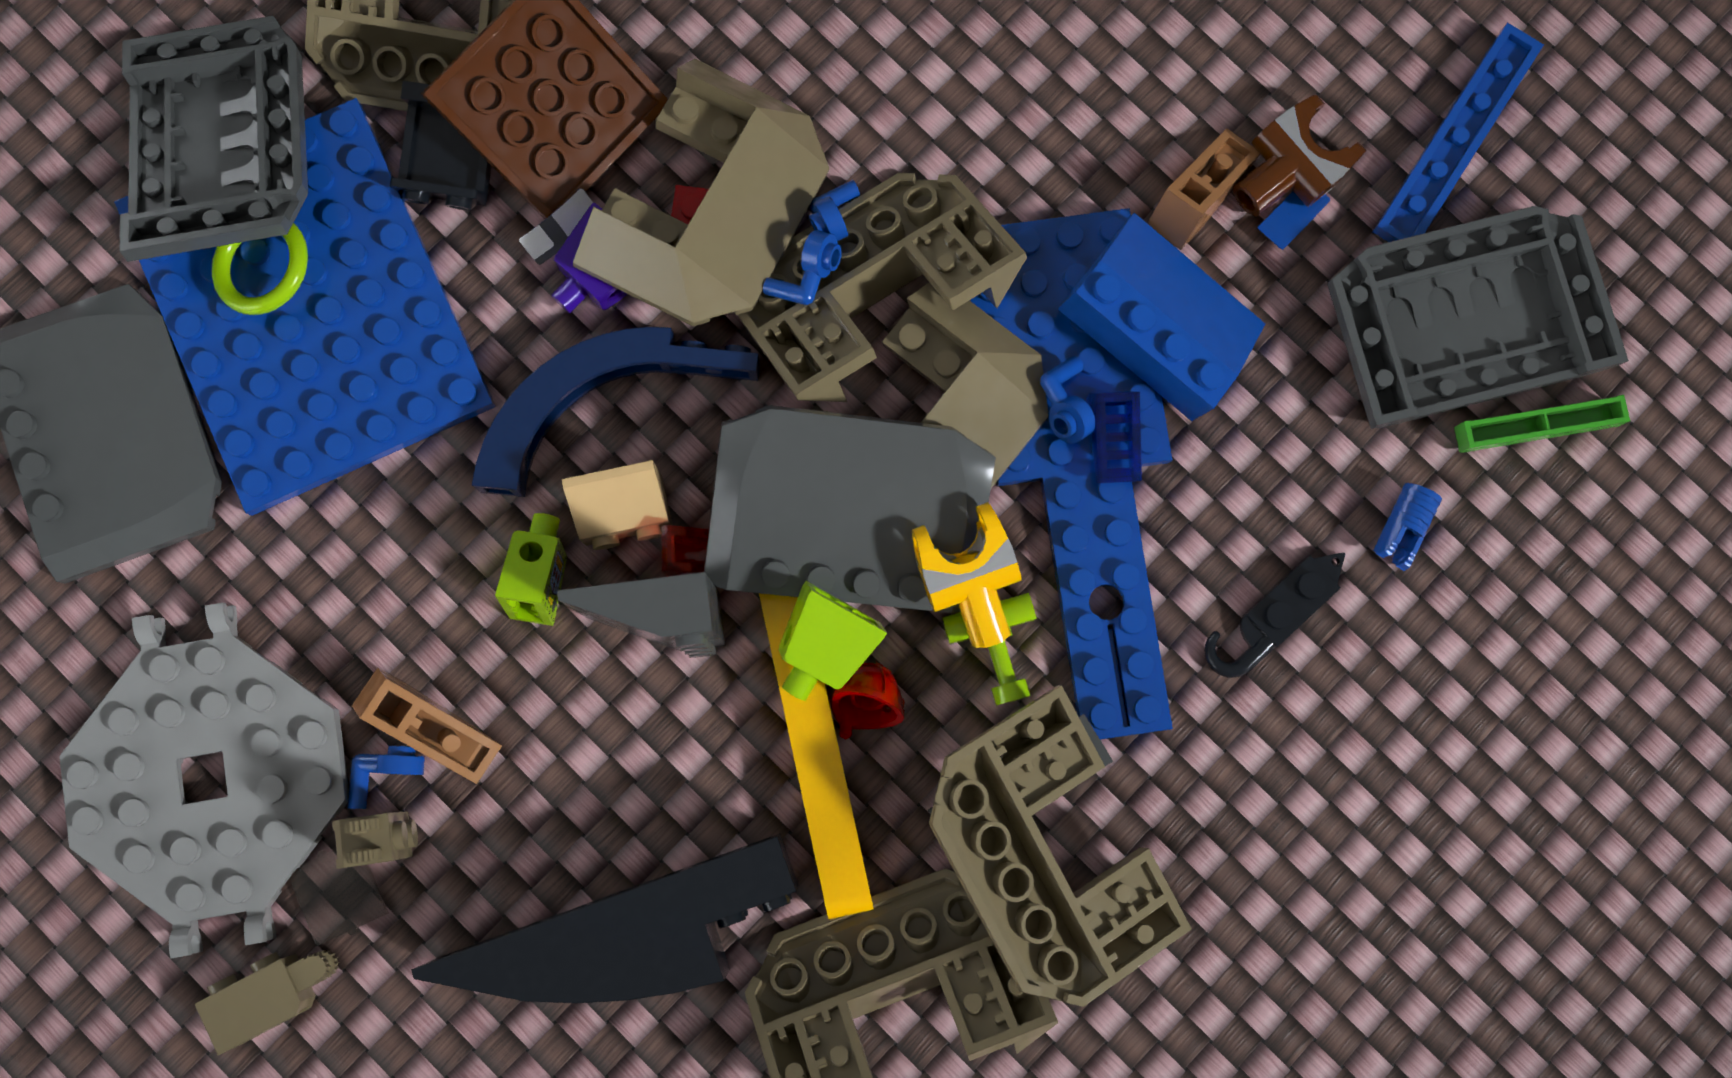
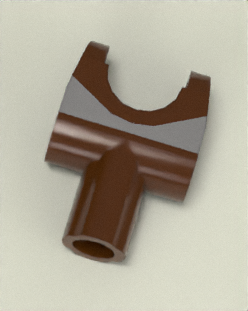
M1313 95L1286 110L1265 127L1252 141L1251 144L1266 161L1233 186V193L1237 202L1248 214H1252L1255 217L1260 215L1291 189L1306 207L1311 206L1329 192L1367 151L1359 142L1350 148L1347 146L1335 151L1323 149L1314 142L1310 135V122L1325 105L1318 95Z

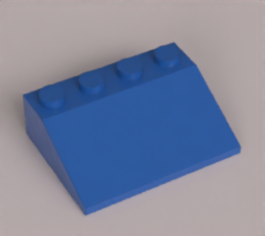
M1133 213L1058 307L1059 311L1191 421L1216 407L1238 377L1266 324L1136 213Z

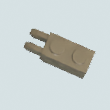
M408 811L332 821L337 850L336 869L413 857L412 848L417 847L418 844L417 826L414 819L409 820Z
M323 950L299 960L297 954L280 959L278 953L275 952L251 964L250 967L253 971L251 975L238 981L235 974L207 987L210 996L195 1003V1007L217 1055L219 1056L310 1009L316 996L312 986L326 980L327 977H331L332 974L336 973V969L339 968L338 963L340 962H338V957L335 956V953H331V950Z

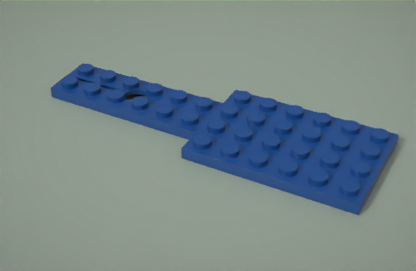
M1130 208L1001 225L1026 252L1027 259L997 309L983 292L969 300L1041 354L1043 374L1072 356L1079 357L1083 362V370L1062 383V386L1068 396H1078L1091 407L1095 416L1093 432L1077 443H1066L1054 434L1048 417L996 483L997 487L1040 481L1076 711L1078 717L1082 714L1086 716L1100 740L1173 729L1130 468L1166 464L1173 460L1162 396L1058 310V307L1131 216ZM1046 395L1049 415V410L1052 407V403ZM1107 585L1114 587L1123 598L1122 611L1114 619H1101L1091 611L1089 598L1093 590L1099 586ZM1107 625H1113V632L1112 629L1108 630ZM1114 638H1115V644H1116V650H1117V656H1118V662H1119V669H1118V663H1117V657H1116V651H1115V645H1114ZM1120 675H1121V681H1122V687H1123V693H1124V699H1125V706H1124V700H1123V694H1122V688H1121V682H1120Z

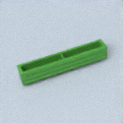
M1619 395L1558 407L1464 421L1455 426L1454 430L1459 452L1464 453L1619 427L1630 422L1625 396Z

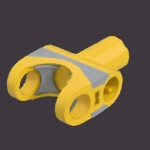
M989 502L976 506L979 521L976 522L977 533L975 540L969 548L960 553L949 554L936 548L925 525L912 529L917 568L933 611L937 612L958 604L971 645L974 648H987L997 645L1011 635L997 590L1020 582L1022 579L1013 547Z

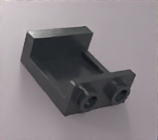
M403 81L401 99L408 104L399 175L398 178H391L390 187L403 194L402 200L416 204L428 205L429 198L446 200V207L458 210L471 211L472 204L486 206L492 166L421 95L430 84Z

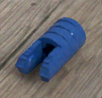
M1405 483L1373 551L1376 552L1375 554L1384 559V557L1391 556L1393 553L1392 563L1402 571L1410 568L1442 501L1441 496L1421 485Z

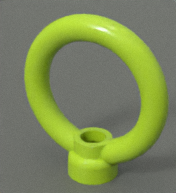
M295 223L292 224L288 234L281 235L289 249V263L286 273L273 290L262 296H244L236 290L232 283L230 274L231 262L242 242L216 247L212 260V280L218 296L228 307L242 314L261 315L278 309L294 296L305 277L308 264L307 244L302 232Z

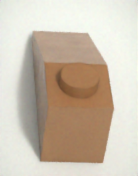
M1226 128L1166 189L1147 224L1174 246L1182 250L1205 225L1233 190V186L1241 180L1258 159L1260 153L1256 148Z
M378 667L352 704L356 714L363 721L475 784L479 782L502 747L499 742L418 690Z

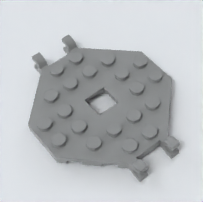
M226 603L205 605L206 619L210 630L213 632V638L166 646L165 618L154 619L153 615L132 618L133 632L141 647V651L59 756L69 848L172 924L173 930L169 937L170 959L203 952L198 920L246 911L247 917L244 922L245 945L276 939L271 906L281 894V889L294 871L301 867L322 838L321 835L334 817L339 815L347 805L349 798V784L339 709L325 699H321L303 686L302 682L274 662H270L255 651L251 645L238 637L236 606H226ZM223 752L228 797L188 803L184 796L181 770L184 759Z

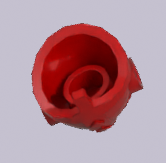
M877 662L875 664L864 663L841 689H836L833 692L831 708L840 724L839 735L841 738L846 740L851 737L852 729H880L896 726L903 722L905 701L902 698L895 677L891 674L892 671Z

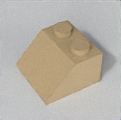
M653 460L561 479L579 540L586 546L592 545L593 550L616 547L620 545L619 539L635 535L638 541L659 538L664 535L663 529L673 527L663 477Z

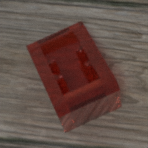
M673 525L661 526L662 572L666 577L704 572L709 529Z

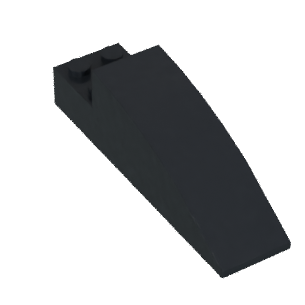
M781 833L435 958L411 969L413 978L416 980L524 1002L592 1003L628 1001L678 993L724 981L729 973L730 967L715 921H717L718 927L721 929L745 920V916L749 915L747 909L762 905L763 911L768 912L791 903V893L796 892L798 882Z

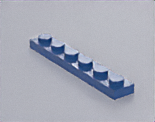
M1507 22L1372 232L1387 242H1392L1426 232L1544 44Z

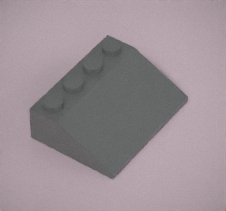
M706 572L557 590L558 601L584 617L681 652L685 651V655H689V658L716 655L715 647L726 646L720 593Z

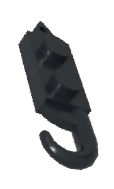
M1345 553L1314 559L1311 555L1305 557L1254 604L1240 620V631L1249 648L1235 661L1224 662L1217 656L1215 648L1220 638V633L1218 631L1212 632L1204 648L1205 659L1209 667L1218 675L1227 678L1241 677L1250 672L1341 588L1337 583ZM1332 559H1335L1337 561L1336 566L1332 564Z

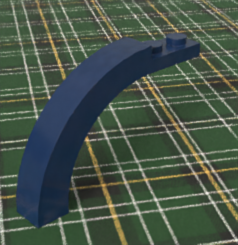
M665 327L624 329L582 341L560 352L537 368L506 400L494 418L483 441L476 461L472 486L481 493L525 497L529 472L535 454L551 426L574 402L606 383L627 376L654 372L758 381L760 370L758 353H751L749 347L742 345H726L725 350L707 349V344L689 340L682 341L681 346H675L676 339L672 328Z

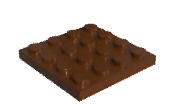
M512 0L421 93L544 219L553 214L579 189H583L586 192L659 116L668 101L667 97L579 0Z

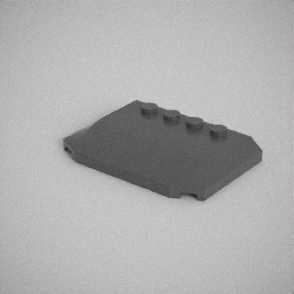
M267 16L122 41V75L130 85L128 213L120 214L119 251L127 262L288 234L308 196L302 56L296 44L281 29L275 17Z
M1532 206L1368 247L1327 283L1371 429L1388 427L1591 375L1629 361L1583 218L1579 215L1572 214L1569 217L1551 214L1547 208Z
M126 284L0 328V429L40 557L56 582L66 584L215 529L216 520L212 519L215 498L220 496L222 479L187 373L162 314L144 299L135 288Z
M774 405L756 410L755 413L733 421L731 419L721 423L704 572H706L714 586L725 590L798 597L804 582L808 581L843 602L933 611L917 568L912 529L925 525L934 546L942 552L954 554L969 548L975 540L977 533L976 522L979 519L976 506L989 502L996 457L951 426ZM956 604L937 612L955 613L961 611L959 605Z

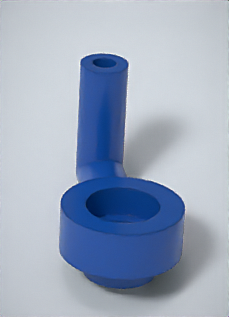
M854 180L813 199L810 205V210L813 214L809 215V219L814 230L834 234L837 241L848 236L845 222L837 207L860 196L859 189Z
M818 230L812 231L807 237L802 250L801 264L804 275L801 284L797 285L768 277L763 284V293L803 305L811 304L814 301L821 278L827 277L831 271H835L839 266L842 250L840 245H838L836 236Z
M1077 356L1070 357L1044 373L1040 378V384L1052 403V407L1049 410L1051 429L1062 441L1071 444L1081 441L1090 435L1095 428V416L1088 403L1078 396H1068L1062 386V383L1083 370V362Z
M388 746L387 755L357 754L352 759L348 808L367 809L370 772L424 775L425 757L416 756V750L406 746Z

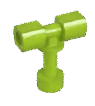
M1029 593L1001 600L1010 629V636H1012L1010 627L1037 619ZM961 612L942 617L949 645L969 639ZM1005 641L988 647L999 686L991 688L996 706L1029 697L1030 692L1026 679L1016 680Z

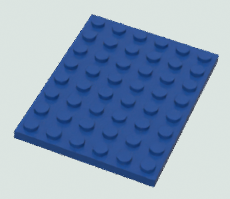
M357 98L305 120L308 196L293 223L296 224L305 238L308 250V264L305 277L299 289L283 306L261 315L242 314L228 307L218 296L212 280V260L216 247L139 260L244 511L251 516L496 407L405 201L402 200V195L399 191L390 187V180L394 177L363 107ZM128 196L114 201L119 214L128 213ZM283 236L246 241L239 245L233 256L230 269L232 283L239 293L247 297H258L269 293L280 283L289 263V249Z

